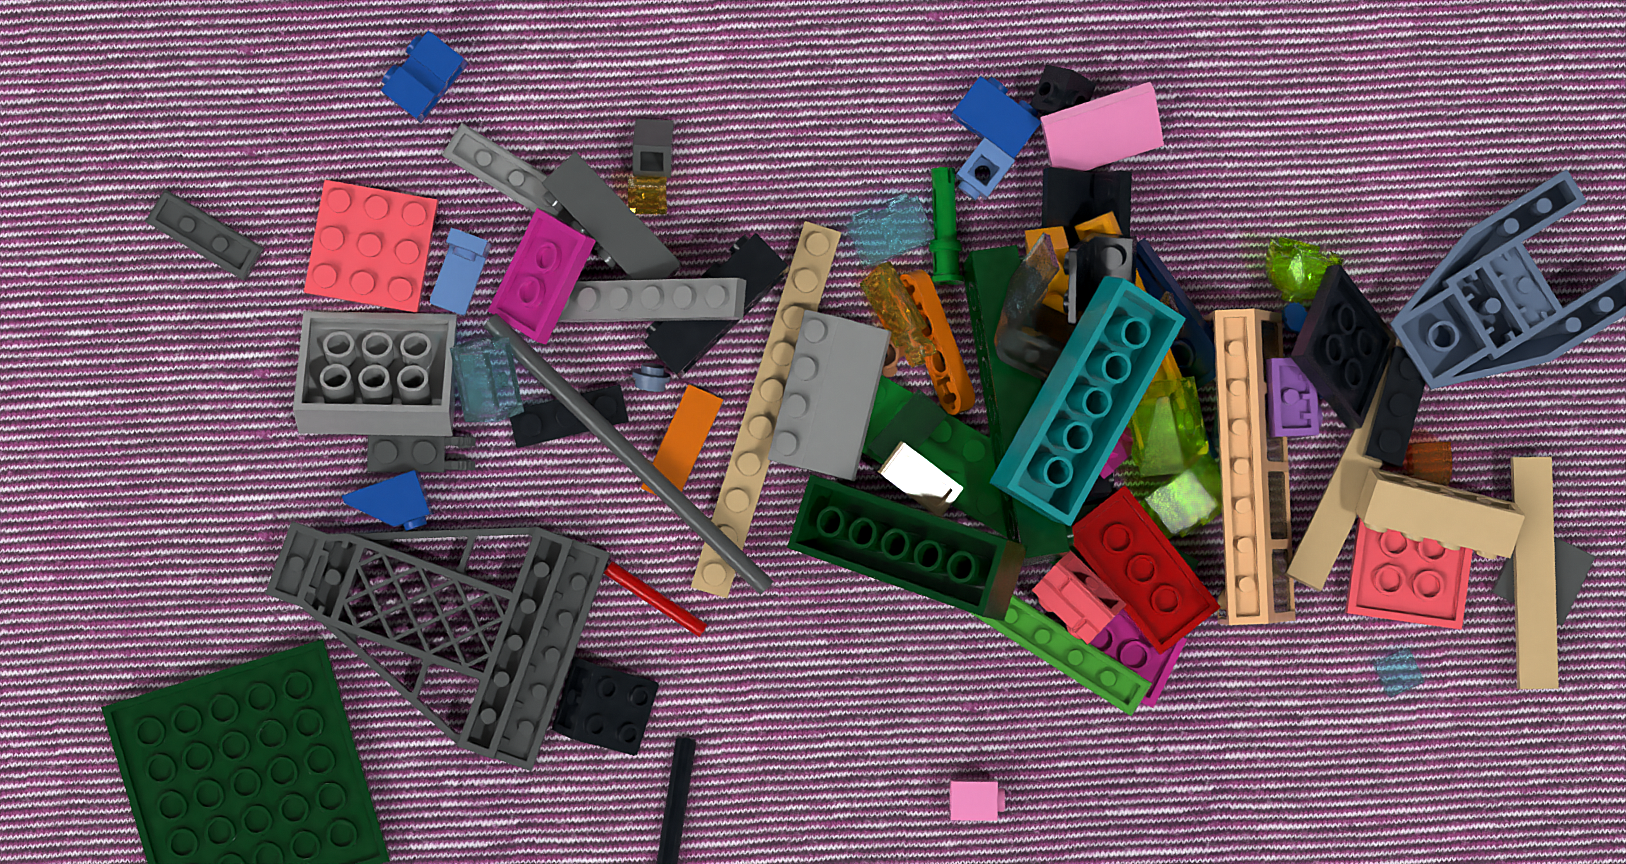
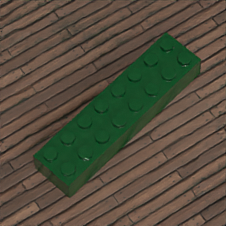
M1017 245L971 251L961 266L995 470L1047 380L1045 370L1038 369L1036 354L1041 353L1038 331H1032L1030 316H1034V303L1031 293H1025L1023 278L1028 277L1027 262L1024 255L1019 256ZM999 489L1007 539L1028 546L1022 566L1058 561L1070 552L1069 546L1074 544L1072 525L1068 526L1051 521Z

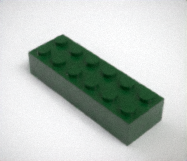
M810 474L787 548L970 613L1004 621L1028 546L834 480Z

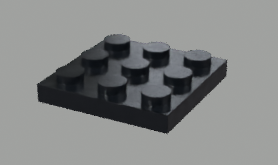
M1340 264L1327 266L1290 357L1348 429H1360L1363 426L1397 338Z

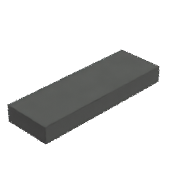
M166 189L162 192L145 221L243 281L247 280L265 248Z

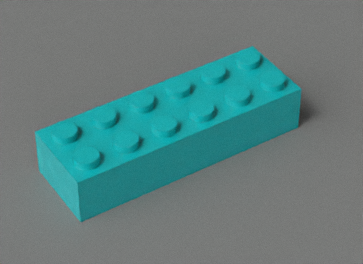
M1104 276L989 483L1051 521L1071 526L1186 318L1128 280Z

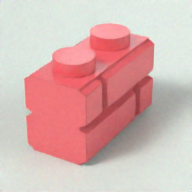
M1071 550L1032 589L1038 596L1040 605L1045 610L1054 612L1066 623L1068 632L1073 637L1082 639L1087 645L1127 605Z

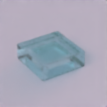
M1409 647L1400 649L1372 662L1388 698H1392L1425 682Z

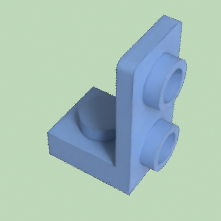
M451 227L446 240L450 246L430 297V303L464 316L469 308L492 245L487 240Z

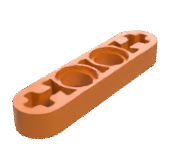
M922 269L902 274L897 282L898 293L943 409L951 415L970 410L975 404V392L934 284L927 272ZM927 317L931 323L932 331L928 326ZM941 353H942V355H943V357H944L946 367L944 366V364H943V362H942Z

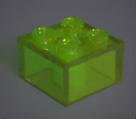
M1194 376L1151 382L1127 424L1133 439V461L1135 465L1139 466L1141 477L1185 472L1210 451Z

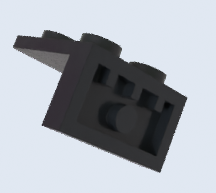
M1054 167L1044 168L1041 229L1063 226L1068 246L1071 248L1080 241L1075 226L1113 211L1122 235H1130L1132 172L1117 170L1094 174Z
M1091 233L1069 249L1064 258V273L1069 275V290H1066L1063 299L1064 313L1068 314V325L1077 326L1104 276L1124 278L1136 286L1137 236Z
M574 656L551 730L573 740L635 756L638 754L659 684L653 680L603 667L589 660Z

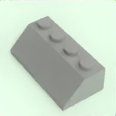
M809 310L804 311L767 460L855 482L891 331L833 315Z

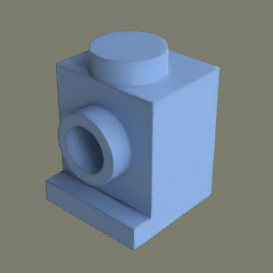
M984 137L956 174V178L961 181L957 187L975 201L979 196L986 200L1013 166L1015 160ZM979 167H985L989 171V178L979 180L975 176V170Z

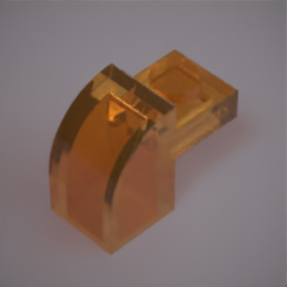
M1451 442L1409 444L1406 451L1407 475L1404 476L1448 486L1452 476Z

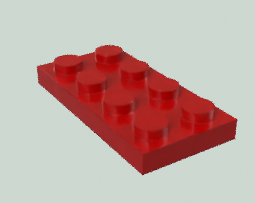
M1125 485L1072 525L1074 535L1073 547L1092 571L1127 604L1123 610L1159 655L1163 654L1221 608Z

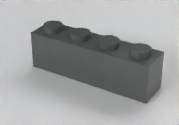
M576 151L542 182L543 186L548 190L543 197L558 213L565 208L574 218L569 224L596 240L601 246L596 253L610 268L618 264L627 274L622 280L671 279L683 267L682 263Z

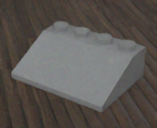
M304 311L293 404L298 433L453 436L457 314Z

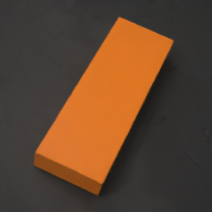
M688 384L652 463L681 492L724 399L691 384ZM643 482V485H642L641 489H643V490H645V491H647V492H650V493L656 495V494Z

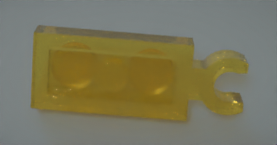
M889 261L879 264L860 283V286L885 330L892 332L890 339L895 348L905 347V357L912 368L923 365L925 363L924 357L936 353L933 342L929 338L924 337L921 332L927 325L892 263Z

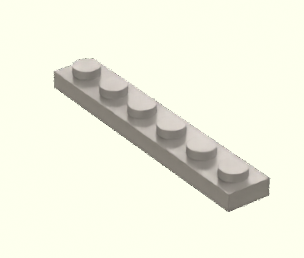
M740 278L577 281L557 322L743 320L746 280Z

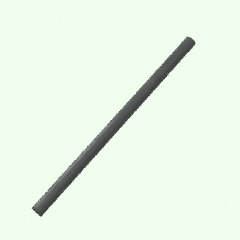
M497 313L485 323L483 327L757 593L761 595L774 582Z

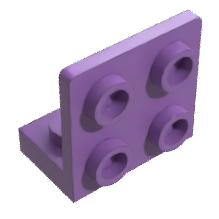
M1292 358L1266 359L1269 437L1295 439L1319 435L1323 415L1322 409L1318 405L1317 389Z

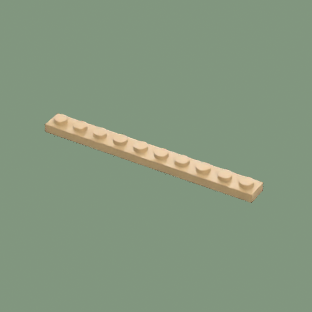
M807 221L804 222L711 520L742 551L769 468L770 460L767 459L804 311L817 312L842 233ZM705 542L691 587L728 599L736 571Z

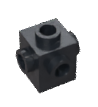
M1046 64L1030 105L1042 116H1046L1089 102L1097 84L1074 70Z

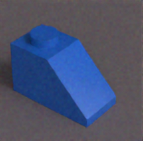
M417 470L342 495L345 504L393 527L404 525L405 531L426 525L425 517L434 514L423 480Z

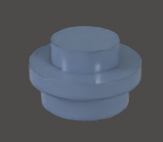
M642 363L641 368L633 369L632 377L635 378V387L646 391H665L666 383H669L671 378L669 373L664 372V366L655 363Z

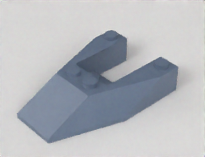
M1567 169L1468 229L1389 323L1430 390L1551 362L1626 315V269L1616 272L1561 306L1522 243L1587 202Z

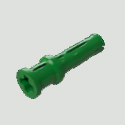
M948 167L932 168L934 232L933 240L930 241L929 252L933 253V276L930 278L934 285L964 283V276L960 275L959 252L963 251V245L957 239L955 168L951 167L949 170Z

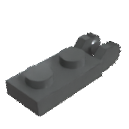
M368 435L367 472H410L417 470L419 473H446V470H475V461L470 459L446 461V446L470 448L471 446H476V437Z

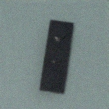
M1397 345L1393 347L1362 457L1400 468L1403 465L1426 383L1406 350Z
M620 384L581 393L613 426L630 422ZM558 399L508 411L517 449L591 432Z

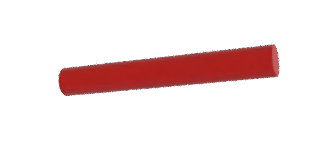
M613 561L605 570L604 574L699 638L708 626V624Z

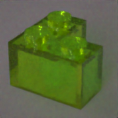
M1207 451L1200 454L1148 493L1140 502V505L1167 539H1170L1176 533L1184 537L1200 523L1204 526L1222 512L1220 467Z

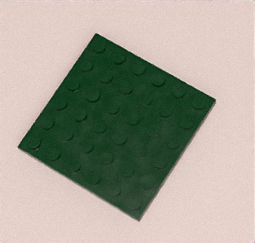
M325 639L101 707L148 864H382L392 860Z

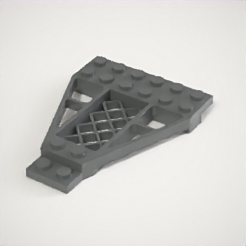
M291 521L265 594L300 606L316 621L321 622L453 740L458 747L532 771L611 553L540 527L328 534ZM477 536H532L514 589L508 590L468 575L466 567ZM468 537L461 561L456 569L441 566L390 546L391 541L395 539ZM368 549L379 552L364 560ZM388 556L415 565V567L396 575ZM382 558L391 578L371 586L363 566ZM424 569L446 576L452 580L433 588ZM419 571L428 591L408 600L399 579ZM360 574L366 590L351 596ZM394 582L403 603L383 611L374 591ZM460 582L482 589L488 593L469 601ZM455 583L464 604L444 613L435 592ZM369 594L378 614L358 623L350 602ZM430 595L439 616L419 624L410 604ZM497 595L510 600L506 612H504ZM491 597L500 617L480 626L472 605ZM405 607L414 628L395 636L386 615ZM466 608L476 629L456 638L447 617ZM345 610L352 623L342 620ZM381 619L388 636L366 629L363 626ZM442 620L451 641L431 649L422 629ZM502 622L491 649L483 630ZM417 632L424 649L402 642L399 639ZM478 633L487 654L467 662L458 642ZM356 636L420 658L423 664L413 692L357 643ZM453 645L461 662L438 655L436 652ZM489 658L484 671L472 667V665ZM434 663L479 680L480 684L462 733L456 732L419 698L429 668Z

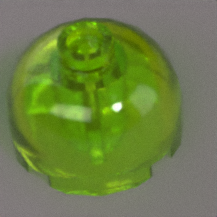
M1280 237L1278 242L1274 238H1270L1264 265L1270 284L1282 291L1280 298L1291 303L1295 301V303L1303 304L1304 299H1314L1327 266L1340 264L1343 267L1344 259L1334 252H1330L1329 258H1326L1319 252V246Z

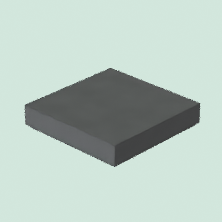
M1554 537L1557 625L1563 626L1596 556ZM1512 553L1511 558H1506L1491 593L1515 604Z

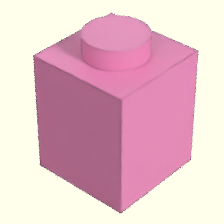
M950 779V820L998 821V812L1005 811V789L998 788V781L996 779Z

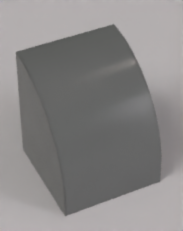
M636 119L633 137V177L671 178L674 120Z

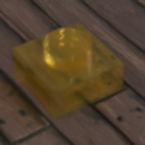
M628 176V207L635 214L667 215V177Z

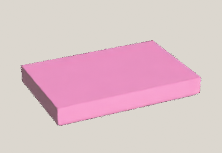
M1151 82L1040 117L1050 167L1084 172L1164 146L1155 90Z

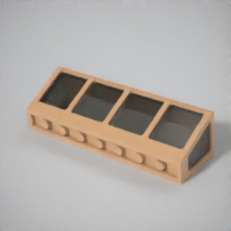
M1260 309L1214 310L1206 315L1204 319L1209 325V329H1212L1214 332L1225 568V589L1221 591L1217 600L1221 606L1217 610L1218 624L1246 625L1296 621L1294 579L1284 575L1293 556L1287 437H1269L1266 359L1283 358L1282 314Z

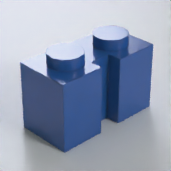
M429 30L424 36L417 35L408 45L405 52L410 57L402 67L394 64L381 81L385 84L381 89L382 93L419 123L424 121L468 66V63L461 55Z
M980 76L954 109L951 118L982 140L984 137L1015 159L1039 128L1041 121L1036 118L1039 113L1027 102L1020 100L1017 104L1006 95L1008 89L995 78L990 77L986 80Z

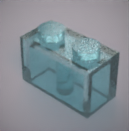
M904 193L886 201L888 208L874 213L871 207L850 216L853 222L846 224V229L863 270L918 249L935 240L918 195L909 199L908 194Z
M509 337L474 338L450 347L465 422H500L524 412Z

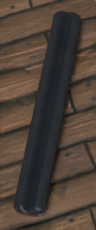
M679 736L675 741L656 864L678 863L697 743L696 739L691 737Z

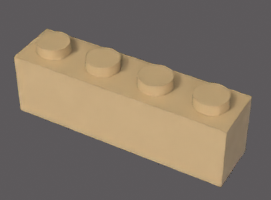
M1369 467L1355 509L1364 526L1371 530L1382 533L1387 532V529L1400 531L1402 536L1410 540L1421 542L1424 538L1436 540L1439 545L1451 550H1460V547L1473 549L1477 555L1488 559H1496L1497 555L1511 558L1525 518L1524 513L1514 502Z

